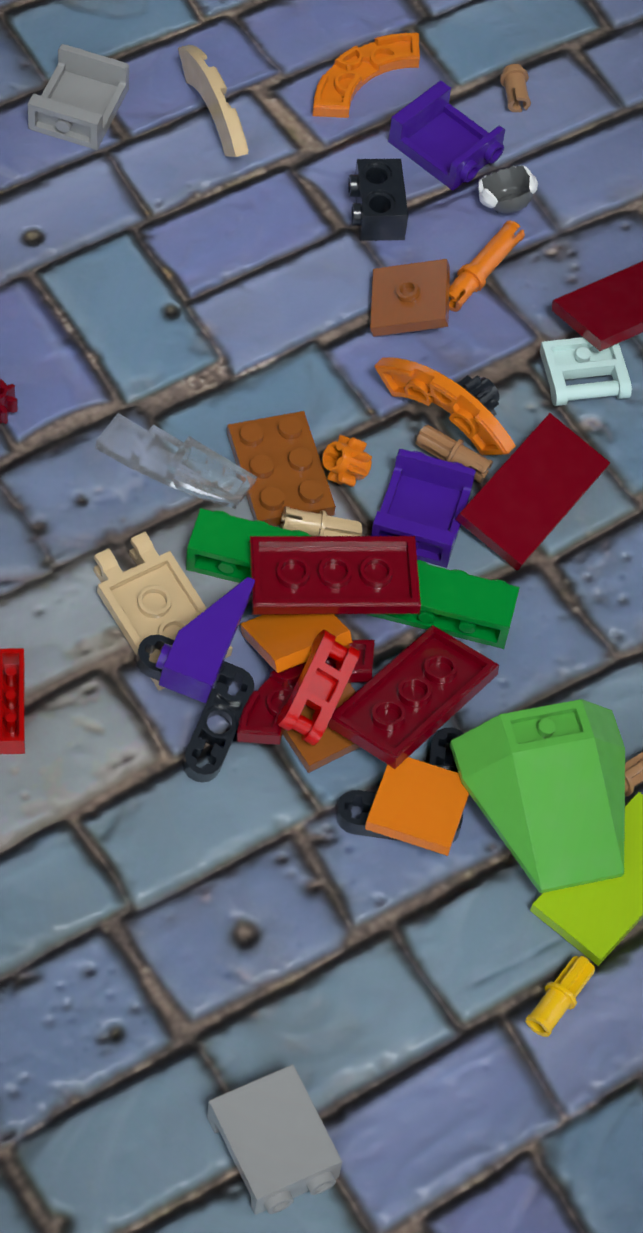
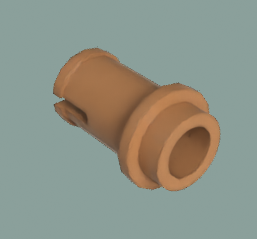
M519 64L506 66L500 76L501 85L506 90L507 106L511 112H522L520 101H523L525 110L531 105L526 85L529 76L527 71Z

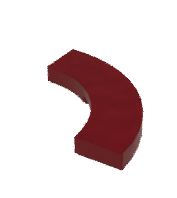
M352 640L350 645L360 650V656L348 683L368 682L372 679L375 640ZM327 657L325 663L336 668V661ZM306 662L279 673L273 670L270 673V678L257 691L251 694L239 721L237 742L280 745L284 729L276 725V721L281 710L287 704Z

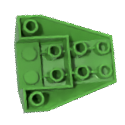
M583 699L500 714L451 740L450 747L461 783L539 893L618 878L624 875L625 746L612 710Z

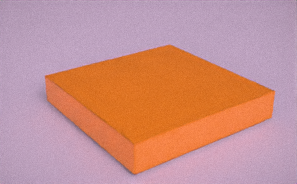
M264 614L240 624L242 636L277 673L307 662L312 644L323 629L335 635V641L343 646L352 643L350 630L334 614Z
M410 757L405 759L396 769L387 764L369 812L365 829L448 856L469 793L461 783L459 773Z

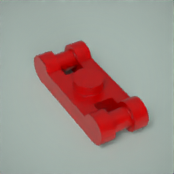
M325 629L315 638L310 656L287 704L281 710L276 721V725L287 731L293 729L302 734L301 739L312 746L316 745L323 736L360 656V650L350 644L346 646L341 645L335 641L336 636ZM327 657L336 661V668L325 663ZM305 705L315 710L311 720L301 714Z

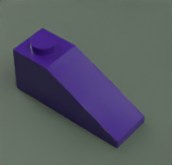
M249 577L244 579L180 629L172 646L164 644L156 663V667L162 669L158 685L205 704L207 703L250 599L255 583L254 579Z

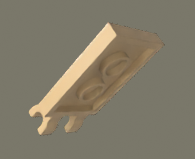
M146 532L132 537L130 541L134 548L129 551V555L137 566L123 572L113 553L108 548L95 554L94 559L98 565L94 566L93 569L98 579L102 582L98 584L97 593L136 655L139 644L144 638L157 634L175 640L180 629L207 609L171 551L159 556ZM231 645L225 658L231 656L233 648ZM155 649L150 654L149 661L157 663L161 650ZM151 678L159 691L165 688L158 685V680Z

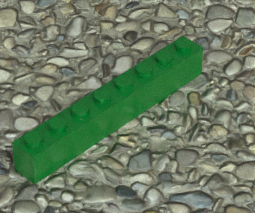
M200 508L187 547L186 570L241 583L247 577L251 578L250 536L311 535L300 530L291 531L271 526L260 520L251 521L231 516L224 511H210ZM417 560L421 600L420 614H365L425 630L434 625L450 636L504 649L520 587L509 585L502 580H489L469 575L462 570H449Z

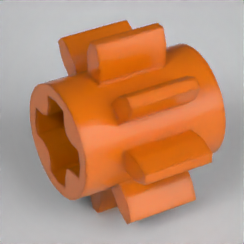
M343 435L339 436L338 441L330 443L324 450L322 457V466L330 471L327 479L351 487L355 486L356 480L364 479L368 475L372 464V456L364 452L367 443L357 438H348Z

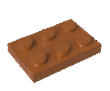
M304 411L227 425V436L254 520L264 521L271 526H280L284 523L281 522V517L285 506L318 514L321 510H324L328 516L335 515L336 506Z

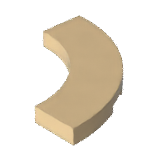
M194 45L178 47L186 83L192 85L205 101L216 125L225 156L239 157L248 154L249 150L236 108H231L230 104L226 102L225 94L227 87L217 68L214 66L209 67L204 60L207 59V55Z

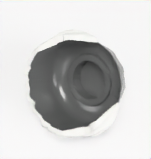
M524 165L512 166L504 170L500 169L497 173L492 172L490 175H485L479 179V201L482 205L492 208L499 213H516L527 207L538 188V181Z

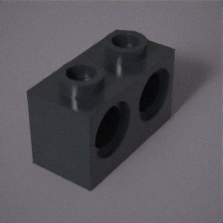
M357 159L355 174H349L348 192L349 197H355L356 203H352L351 217L352 225L359 226L360 241L405 240L408 208L401 159Z

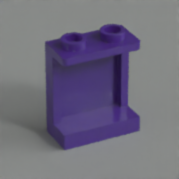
M440 80L392 116L388 142L453 191L462 183L473 180L478 171L488 163L492 164L499 159L504 151L505 129L499 125L488 133L449 104L451 87Z
M399 449L395 468L381 509L377 511L373 522L371 536H415L417 560L447 568L461 526L456 518L469 502L476 473L475 469L465 467L458 462H448L433 458L422 452Z

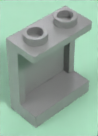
M61 44L58 49V65L42 95L33 93L28 102V129L98 150L129 90V65L113 58Z
M293 1064L209 1100L207 1119L214 1133H221L250 1193L251 1208L255 1215L266 1210L269 1214L280 1212L289 1207L294 1202L293 1198L308 1191H310L311 1195L320 1194L335 1185V1179L340 1174L342 1160Z

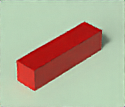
M24 648L0 649V754H25Z

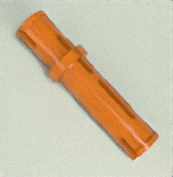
M511 220L506 221L503 227L469 264L462 265L457 272L458 277L449 287V297L451 298L449 300V310L459 311L474 292L482 290L486 285V278L511 250L523 240L525 236L523 229L514 235L521 227L519 224Z

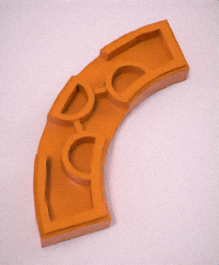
M399 33L377 37L372 43L362 47L354 46L335 59L334 65L326 74L322 75L317 85L314 96L313 116L349 118L350 105L354 96L368 81L392 70L419 68V33Z
M393 357L381 358L374 365L393 397L409 398L427 406L434 403L451 414L449 420L470 439L482 456L509 454L516 447L504 427L478 399L440 372L417 362Z

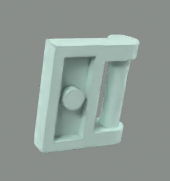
M583 337L544 341L541 343L540 355L550 385L551 400L554 406L567 405L568 401L607 396H616L617 399L631 397V381L619 343L602 351L597 350ZM604 375H612L613 377L612 381L568 386L565 383V380Z

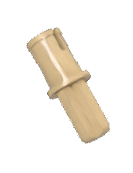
M285 506L282 513L281 522L284 523L280 525V528L291 531L300 530L311 536H362V524L359 521L328 516L324 510H321L318 514Z

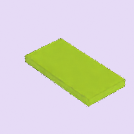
M640 792L625 806L624 875L618 878L542 893L530 909L534 915L597 966L604 961L643 918V794Z

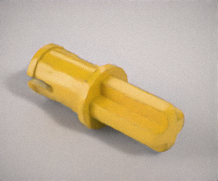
M572 957L555 982H548L545 986V995L526 1017V1024L538 1035L549 1037L552 1033L551 1031L567 1009H574L577 1005L576 997L595 972V966L586 957Z

